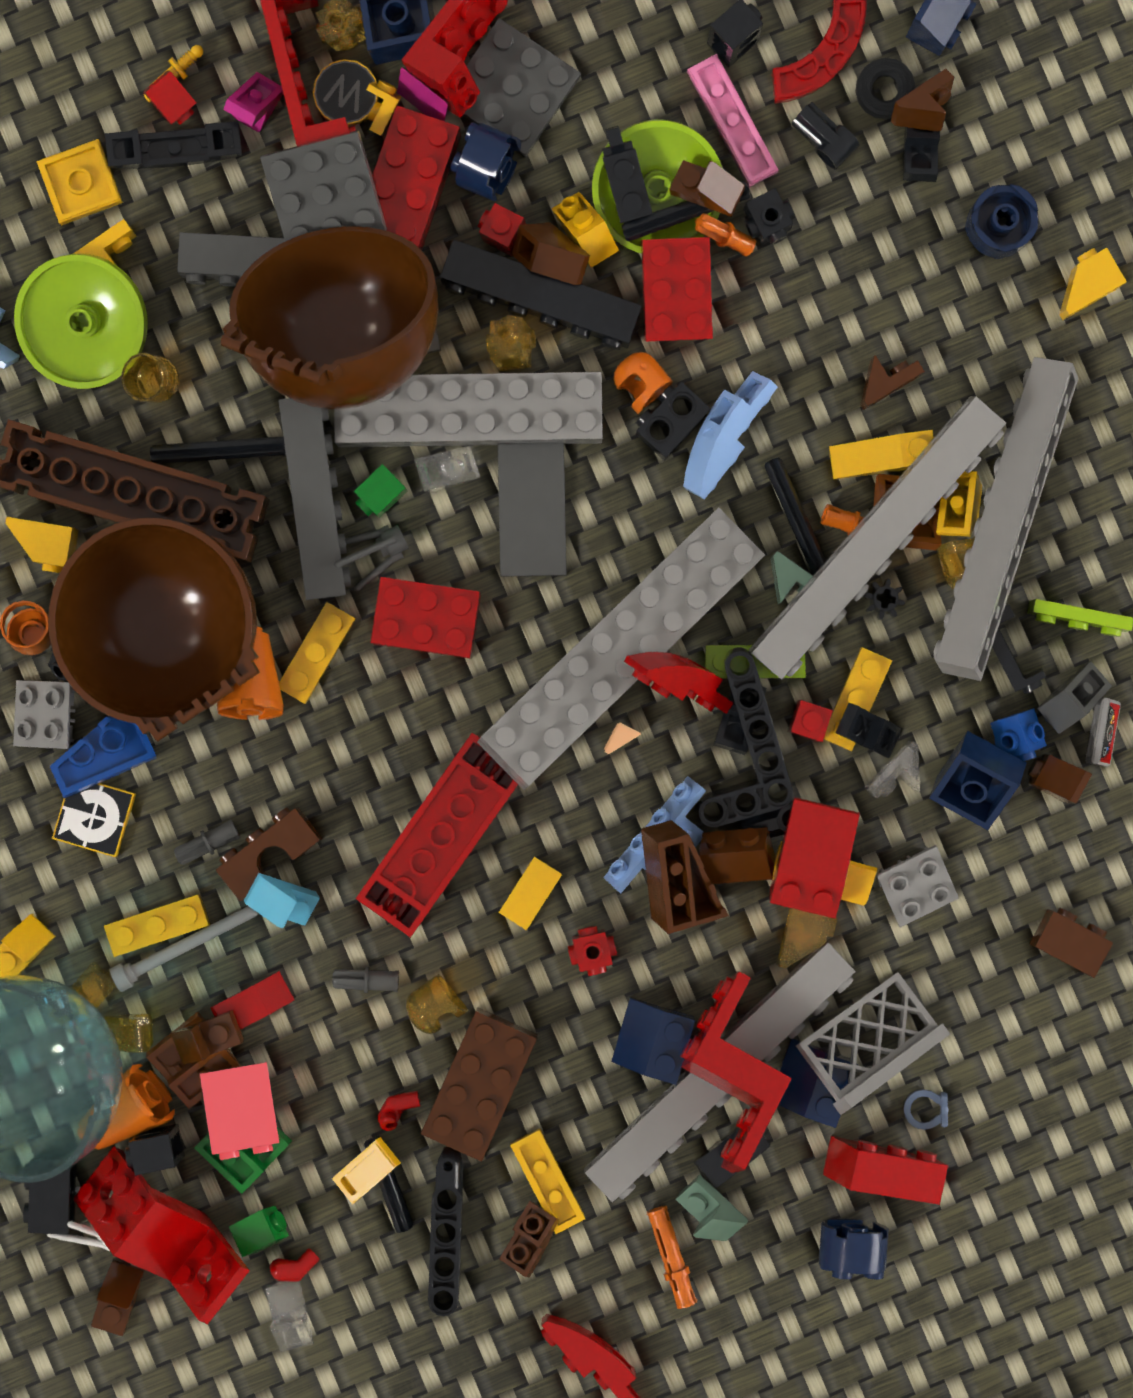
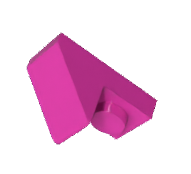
M256 72L227 99L223 110L232 114L233 118L256 132H260L284 94L282 86Z

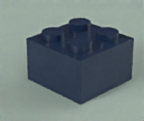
M360 0L367 49L376 65L402 60L435 18L432 0Z
M967 731L937 775L929 799L989 830L1020 786L1026 762Z

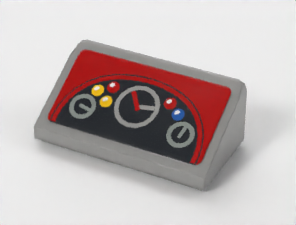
M1101 698L1095 705L1085 759L1086 763L1105 767L1110 766L1121 707L1119 701Z

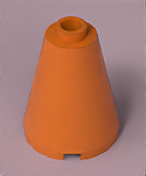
M257 626L253 648L259 657L253 662L260 673L241 686L236 683L234 691L217 702V711L221 716L247 720L248 715H258V720H266L283 715L284 704L269 634L262 632L263 629Z
M134 1064L123 1073L81 1123V1138L88 1147L101 1150L164 1125L173 1119L175 1109L170 1111L168 1105L172 1101L171 1094L156 1073L152 1070L145 1073L139 1069L143 1066L141 1064Z

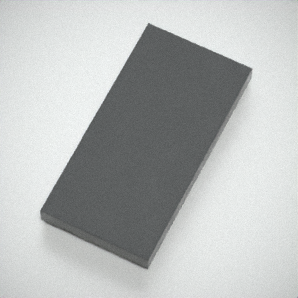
M564 443L498 444L500 577L567 576Z

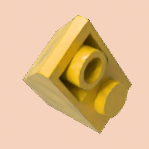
M580 192L564 198L560 204L551 209L567 236L590 255L588 265L591 268L619 251L606 222Z

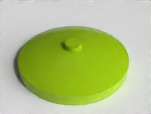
M664 119L646 120L633 124L620 132L623 143L632 141L633 148L635 147L652 213L686 201L671 195L669 190L683 160L704 168L707 167L710 161L722 167L716 152L709 142L697 131L682 123ZM603 151L601 152L592 177V198L595 210L604 219L612 237L618 243L642 254L641 240L704 237V235L695 230V220L697 218L641 238L627 241L622 231L623 223H620L602 156L604 154ZM716 211L708 213V215L718 219L720 214Z
M90 254L64 255L40 265L22 285L14 310L16 336L28 361L49 380L70 388H96L117 380L136 363L146 342L148 319L145 303L139 289L133 280L117 265L104 258Z

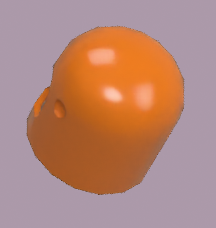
M636 352L626 357L617 366L613 376L616 388L618 390L626 389L634 397L635 401L631 407L638 415L644 408L660 397L673 383V380L656 359L645 352ZM638 376L641 379V381L636 380L634 378Z
M19 601L12 603L4 610L1 615L0 629L3 637L14 650L23 655L33 656L44 652L50 647L48 615L41 606L30 601ZM24 605L36 608L21 610L15 614L8 623L7 632H5V620L10 612Z

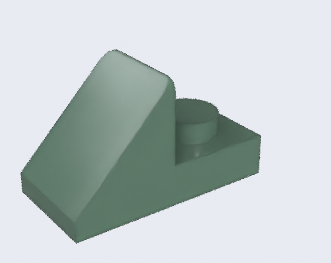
M778 551L770 558L777 602L780 604L794 584L799 586L797 590L799 593L813 576Z
M698 1175L680 1191L675 1199L699 1221L693 1233V1236L696 1238L727 1241L748 1222V1219L701 1175Z

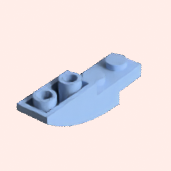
M752 371L735 394L726 390L721 393L705 418L692 447L683 484L686 490L705 500L708 494L716 488L718 481L729 467L736 462L739 454L745 448L737 439L749 428L751 421L762 407L769 402L772 394L778 388L770 379Z

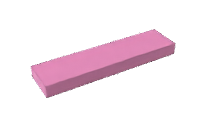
M715 54L687 69L692 83L748 188L778 173V168L718 55Z

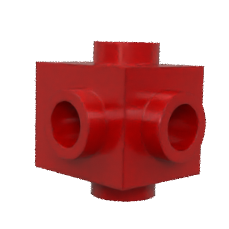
M597 926L577 930L578 935L572 936L574 945L567 946L572 966L578 965L580 972L587 971L588 976L607 972L606 966L613 965L611 957L617 955L613 936L606 937L605 929L598 930ZM588 947H597L599 955L596 958H589L586 954Z

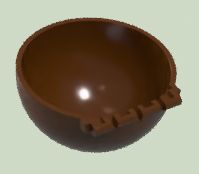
M345 226L317 230L294 237L263 254L243 273L231 296L229 307L231 321L223 328L224 335L221 338V346L243 354L252 369L268 385L280 394L298 403L325 409H348L375 402L389 395L405 383L420 366L431 346L438 317V294L432 265L427 256L414 243L402 236L382 229Z
M138 518L116 523L104 528L86 540L71 555L57 578L50 600L48 628L53 654L65 679L91 706L118 720L137 724L143 734L150 732L157 742L178 729L177 721L185 724L234 691L236 683L241 686L260 673L253 662L259 658L253 649L257 630V614L253 592L248 579L239 563L221 543L195 527L162 518Z

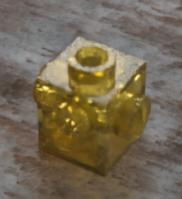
M331 0L324 4V9L316 12L319 23L315 26L323 43L327 42L336 51L352 49L359 42L366 39L362 12L359 6L354 7L347 0Z
M510 315L502 317L501 320L490 321V334L486 335V348L490 354V359L499 371L531 367V351L536 347L534 330L529 328L522 317Z

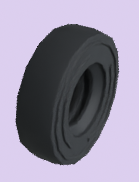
M881 58L872 61L863 68L856 81L855 93L859 105L866 113L875 118H891L895 102L915 89L913 74L905 64L896 59ZM883 76L894 79L898 87L897 95L888 101L877 98L873 92L875 80Z

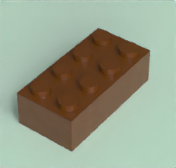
M477 1007L423 1126L421 1135L482 1162L536 1043L538 1034Z

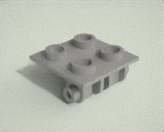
M16 680L13 746L70 749V743L74 742V739H72L73 726H70V722H75V719H70V712L75 713V709H71V706H74L75 692L68 682Z
M936 845L930 848L926 846L923 851L912 857L908 855L906 860H898V864L885 870L879 869L880 873L875 876L879 886L884 891L899 927L959 899Z

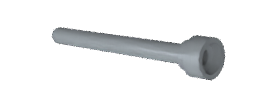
M247 906L132 965L131 963L125 965L120 963L110 968L111 977L118 990L123 992L134 986V982L138 981V976L256 917L259 913Z

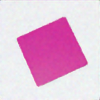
M401 67L397 93L424 115L445 121L448 104Z

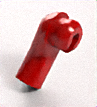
M418 1090L391 1095L385 1100L378 1113V1122L384 1131H392L397 1127V1122L404 1110L421 1107Z
M308 1248L297 1260L282 1258L273 1260L270 1264V1272L273 1278L278 1281L298 1282L319 1262L320 1258Z

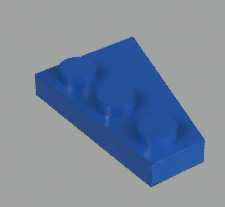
M106 716L97 724V727L50 766V769L63 798H66L154 760L157 756L147 734H143L137 724Z

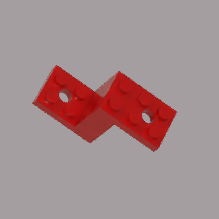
M740 971L731 977L726 976L724 981H719L712 994V998L716 1000L714 1005L708 1010H704L696 1025L700 1029L698 1035L693 1040H688L680 1056L685 1059L681 1068L751 1106L749 1110L745 1108L736 1123V1127L740 1129L734 1140L730 1138L727 1141L720 1155L724 1158L720 1167L731 1173L746 1169L792 1079L720 1038L751 979Z
M115 1146L73 1198L113 1256L169 1280L196 1318L205 1324H209L250 1271L206 1213L150 1187L142 1175L135 1176L133 1167L129 1168L127 1165L125 1152ZM211 1271V1275H212V1276H211V1278L209 1279V1281L206 1282L207 1276H208L209 1272Z

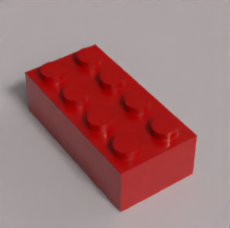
M396 105L372 175L386 223V231L406 238L421 250L423 249L461 139L459 126Z

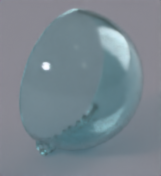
M32 975L0 977V1178L21 1183L44 1181L59 1175L80 1162L105 1136L117 1112L123 1084L122 1060L115 1035L108 1022L86 997L60 982Z

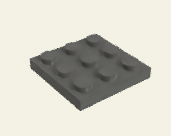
M498 18L467 64V68L479 88L480 94L477 96L475 104L470 109H467L463 116L478 125L484 123L521 140L519 154L526 158L580 79L581 73Z
M359 130L260 157L285 241L309 232L334 227L359 226L387 230Z

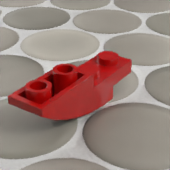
M645 652L629 655L624 660L626 664L635 669L632 676L647 686L653 681L654 683L651 688L667 699L670 694H673L682 701L686 695L693 700L698 695L695 702L710 712L716 707L725 714L733 705L732 701L716 691L723 679L691 659L666 652Z
M550 1314L542 1317L541 1326L544 1329L541 1330V1334L552 1347L556 1344L565 1354L562 1356L564 1363L573 1373L578 1370L584 1378L595 1370L596 1372L593 1376L605 1391L610 1388L617 1398H641L630 1385L636 1379L635 1369L609 1343L595 1333L564 1318Z

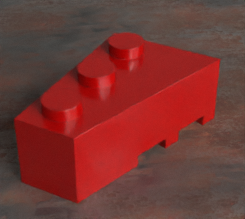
M831 1136L823 1175L851 1191L940 1205L948 1165L937 1160V1154L929 1151L917 1150V1154L907 1152L908 1149L895 1145H888L886 1148L865 1140L853 1141Z

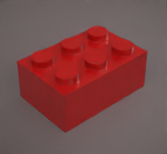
M710 237L641 240L644 341L713 339Z
M380 577L370 643L472 659L481 593L473 590Z

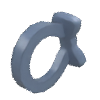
M920 1089L908 1095L904 1102L903 1110L909 1124L922 1130L931 1129L939 1124L941 1127L948 1126L949 1109L946 1092H940L937 1095L931 1090ZM929 1097L940 1105V1114L928 1122H919L913 1118L910 1109L913 1101L917 1098Z

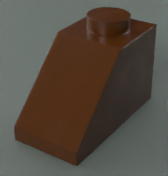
M1043 754L1041 759L1037 757L1028 771V775L1031 776L1028 784L1061 802L1076 804L1092 774L1052 755Z

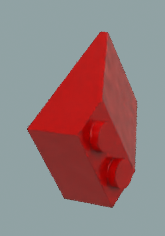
M794 797L770 886V903L836 919L860 817L859 812Z

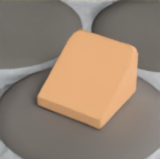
M619 722L616 724L603 750H605V753L610 754L641 735V733Z

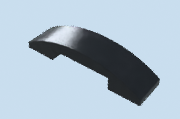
M238 121L205 124V128L139 134L138 130L105 133L109 168L145 169L177 167L242 156Z

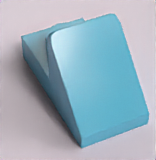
M258 873L244 902L277 927L284 928L287 921L305 926L320 897L316 891Z

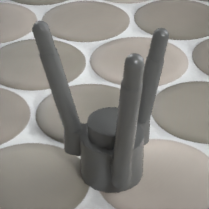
M386 525L378 530L345 538L346 545L376 538V543L334 563L336 568L354 562L378 550L381 551L383 557L390 555V557L355 585V591H360L390 565L404 558L402 552L409 549L398 525L392 528Z

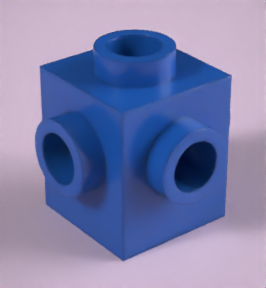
M1034 708L990 723L995 737V745L1023 761L1037 757L1035 750L1047 746L1044 739V729L1038 721Z

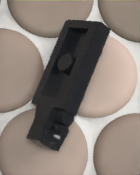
M619 126L605 129L610 147L602 149L604 154L602 157L620 223L653 214L632 141L623 143Z

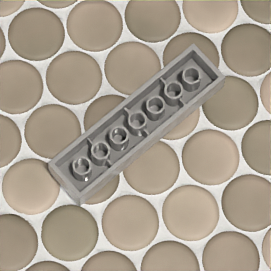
M602 372L412 375L398 389L375 402L354 408L334 409L335 444L338 447H402L519 443H602Z

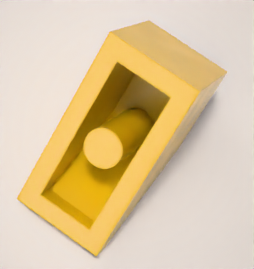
M1093 248L1077 258L1079 264L1071 270L1059 314L1062 320L1119 289L1127 282L1108 248L1098 253Z
M964 471L956 480L959 484L957 489L947 499L943 497L940 499L937 535L968 537L972 535L976 520L979 518L982 484L977 471H971L970 473Z
M6 517V525L31 560L42 564V571L60 574L65 563L76 550L79 530L67 526Z

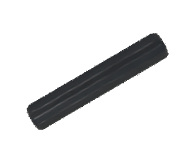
M380 1136L366 1140L364 1143L365 1149ZM393 1170L378 1184L396 1232L403 1233L413 1228V1221Z

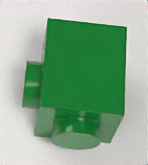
M382 464L354 491L359 497L355 503L368 517L374 512L380 518L408 490Z
M276 1206L262 1209L229 1226L242 1258L257 1253L289 1236L286 1230V1220L283 1214L277 1210Z

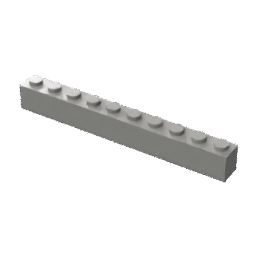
M1034 357L1031 368H1027L1024 373V390L1021 398H1017L1015 401L1011 428L1008 427L1004 434L1003 444L1005 448L1002 457H998L994 465L995 479L992 488L988 487L985 492V509L982 518L979 517L976 520L974 527L975 540L972 548H968L965 553V570L962 579L959 578L954 588L955 601L952 609H948L944 618L945 632L942 640H938L934 648V660L942 673L977 681L982 680L1078 382V375L1073 363Z
M970 396L751 646L749 652L781 680L785 675L791 677L802 665L803 662L800 658L809 649L813 652L825 638L822 633L830 624L836 626L847 613L844 608L852 599L858 601L869 588V585L866 583L874 574L881 575L892 562L889 559L891 554L897 548L902 550L909 544L914 537L911 532L919 522L924 525L931 519L936 512L934 505L941 497L947 499L957 489L959 484L956 480L964 471L970 473L979 464L982 458L978 455L986 446L993 447L1004 434L1001 429L1006 422L977 396Z
M824 940L721 1039L760 1061L763 1059L766 1062L770 1061L781 1050L778 1045L787 1036L793 1039L804 1029L803 1021L809 1015L817 1016L829 1005L828 997L835 991L838 993L843 992L853 982L854 979L851 976L856 971ZM686 1071L678 1078L677 1085L672 1084L584 1167L585 1174L611 1202L618 1197L623 1200L635 1189L634 1181L642 1174L645 1177L649 1176L660 1165L658 1159L666 1151L671 1154L678 1149L684 1142L682 1136L690 1128L694 1131L700 1128L708 1119L706 1113L715 1105L720 1108L732 1096Z

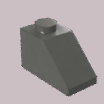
M1090 661L1053 691L1037 709L1043 715L1045 721L1052 725L1057 733L1060 734L1085 717L1112 685Z

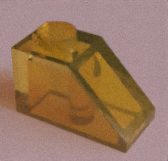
M789 908L776 965L786 969L826 944L827 936L833 937L837 918L834 919Z

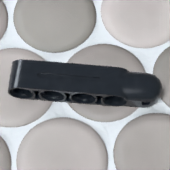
M444 1147L436 1165V1186L431 1204L428 1303L431 1311L439 1316H448L453 1313L457 1308L460 1295L464 1162L462 1153L450 1147ZM449 1161L453 1165L448 1166L445 1164V1162ZM443 1190H451L455 1193L457 1200L453 1204L447 1205L440 1201L438 1194ZM443 1223L451 1224L456 1233L449 1238L442 1237L438 1233V1226ZM441 1257H448L453 1261L454 1267L449 1271H443L438 1268L436 1261ZM443 1290L448 1291L453 1296V1300L449 1304H440L436 1300L435 1294Z

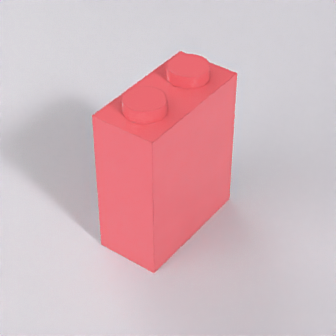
M267 1062L200 1074L212 1155L219 1154L220 1160L240 1157L239 1150L252 1148L253 1154L273 1151L272 1144L279 1143Z

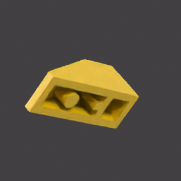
M933 430L902 433L829 446L833 480L905 471L934 438Z

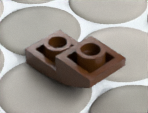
M529 1201L512 1229L515 1231L513 1237L499 1259L524 1277L530 1278L550 1241L558 1218L534 1202Z

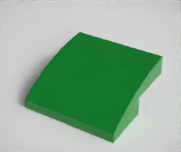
M277 1127L279 1143L272 1144L273 1151L253 1154L252 1148L239 1150L240 1157L220 1160L219 1154L212 1155L208 1133L194 1149L243 1194L292 1140Z

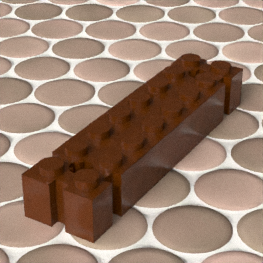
M8 419L0 444L8 449L5 460L0 459L1 489L23 495L25 487L29 488L27 495L35 499L115 523L138 518H162L185 523L210 535L221 543L234 558L251 563L258 537L251 533L254 523L263 525L270 499L266 496L240 488L238 495L234 496L231 495L232 488L227 484L46 431L45 438L43 439L41 438L42 431L37 428ZM38 459L41 461L39 467L33 468L29 466L31 460ZM228 512H231L230 517L233 518V523L227 524L225 529H222L221 527L224 525L219 522L220 517H226Z

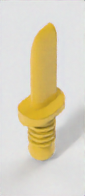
M200 45L192 46L191 50L187 51L188 53L180 57V60L176 61L171 57L168 60L171 67L167 70L171 71L177 79L181 77L185 80L188 75L184 70H187V67L192 66V63L194 64V61H197V58L203 55V48ZM144 94L145 99L150 103L151 101Z

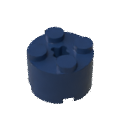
M473 122L466 132L465 141L467 143L462 153L457 152L452 161L451 171L456 173L455 181L457 186L489 200L496 201L495 193L502 195L514 174L517 162L512 160L514 150L520 153L521 140L484 123L478 125Z
M996 185L988 188L979 196L968 213L965 230L970 242L979 252L994 259H1002L1016 254L1032 239L1037 231V203L1028 191L1017 185ZM1005 217L1008 220L1003 226L999 225L998 219Z
M829 1219L827 1224L822 1222L819 1250L820 1268L832 1271V1277L838 1279H852L853 1274H864V1277L868 1279H883L884 1271H886L889 1228L873 1222V1228H868V1226L863 1225V1220Z

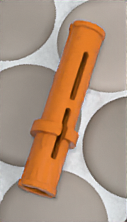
M667 1205L653 1208L647 1211V1215L666 1271L664 1273L665 1280L670 1283L677 1309L690 1307L697 1303L688 1275L691 1272L689 1266L685 1265Z

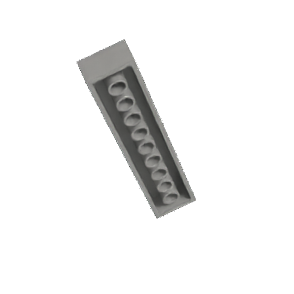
M718 507L489 728L477 743L525 790L638 680L632 676L635 669L624 662L627 656L645 652H667L765 554Z

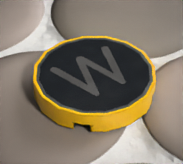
M343 59L331 62L320 71L314 82L313 97L316 108L327 121L345 117L349 127L356 126V124H360L363 121L365 122L368 120L376 101H379L378 96L366 90L370 82L377 83L376 78L368 67L358 61Z

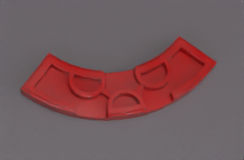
M867 0L832 1L833 10L830 26L818 47L811 54L809 53L795 63L772 69L774 104L800 99L817 91L830 82L844 68L854 53L862 35L866 18Z

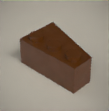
M672 820L642 828L651 919L667 934H671L727 917L728 913L718 899L717 891L704 870L705 866L689 834Z

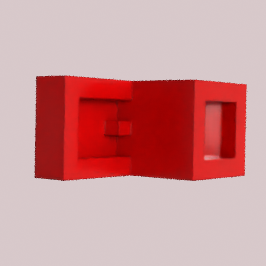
M280 971L210 1007L214 1016L233 1010L241 1030L295 1000Z

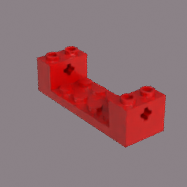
M260 0L296 145L300 146L356 131L355 126H348L345 117L314 124L308 103L303 104L302 102L307 100L308 96L300 71L294 70L299 68L300 65L292 39H286V37L292 36L286 14L318 7V0Z
M448 0L402 58L407 71L448 104L447 110L459 118L462 117L467 109H470L475 104L477 96L480 94V90L464 60L476 41L485 35L488 26L494 18L506 8L508 0Z
M471 733L355 898L410 938L518 786L507 772L477 743L480 737L475 733Z

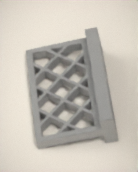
M897 972L800 1042L796 1047L836 1101L833 1105L839 1114L842 1115L949 1036L950 1033L943 1023L939 1026L899 972ZM893 983L902 994L901 1005L885 1002L887 988ZM880 993L879 1000L873 999ZM864 1004L878 1007L877 1023L861 1020L862 1006ZM885 1008L901 1011L899 1027L883 1024ZM855 1012V1018L848 1017ZM907 1013L918 1015L926 1027L919 1032L906 1029ZM843 1022L854 1025L852 1041L836 1038L838 1023ZM860 1026L876 1029L875 1046L859 1043ZM830 1030V1036L823 1035ZM883 1031L899 1034L898 1045L895 1050L881 1047ZM905 1035L911 1036V1038L905 1042ZM815 1040L829 1043L827 1059L816 1057L808 1045ZM835 1044L851 1047L850 1064L834 1061ZM858 1049L874 1052L873 1066L871 1068L856 1065ZM880 1053L887 1055L880 1060ZM833 1067L849 1070L848 1085L841 1090L832 1079ZM856 1072L862 1073L855 1079Z

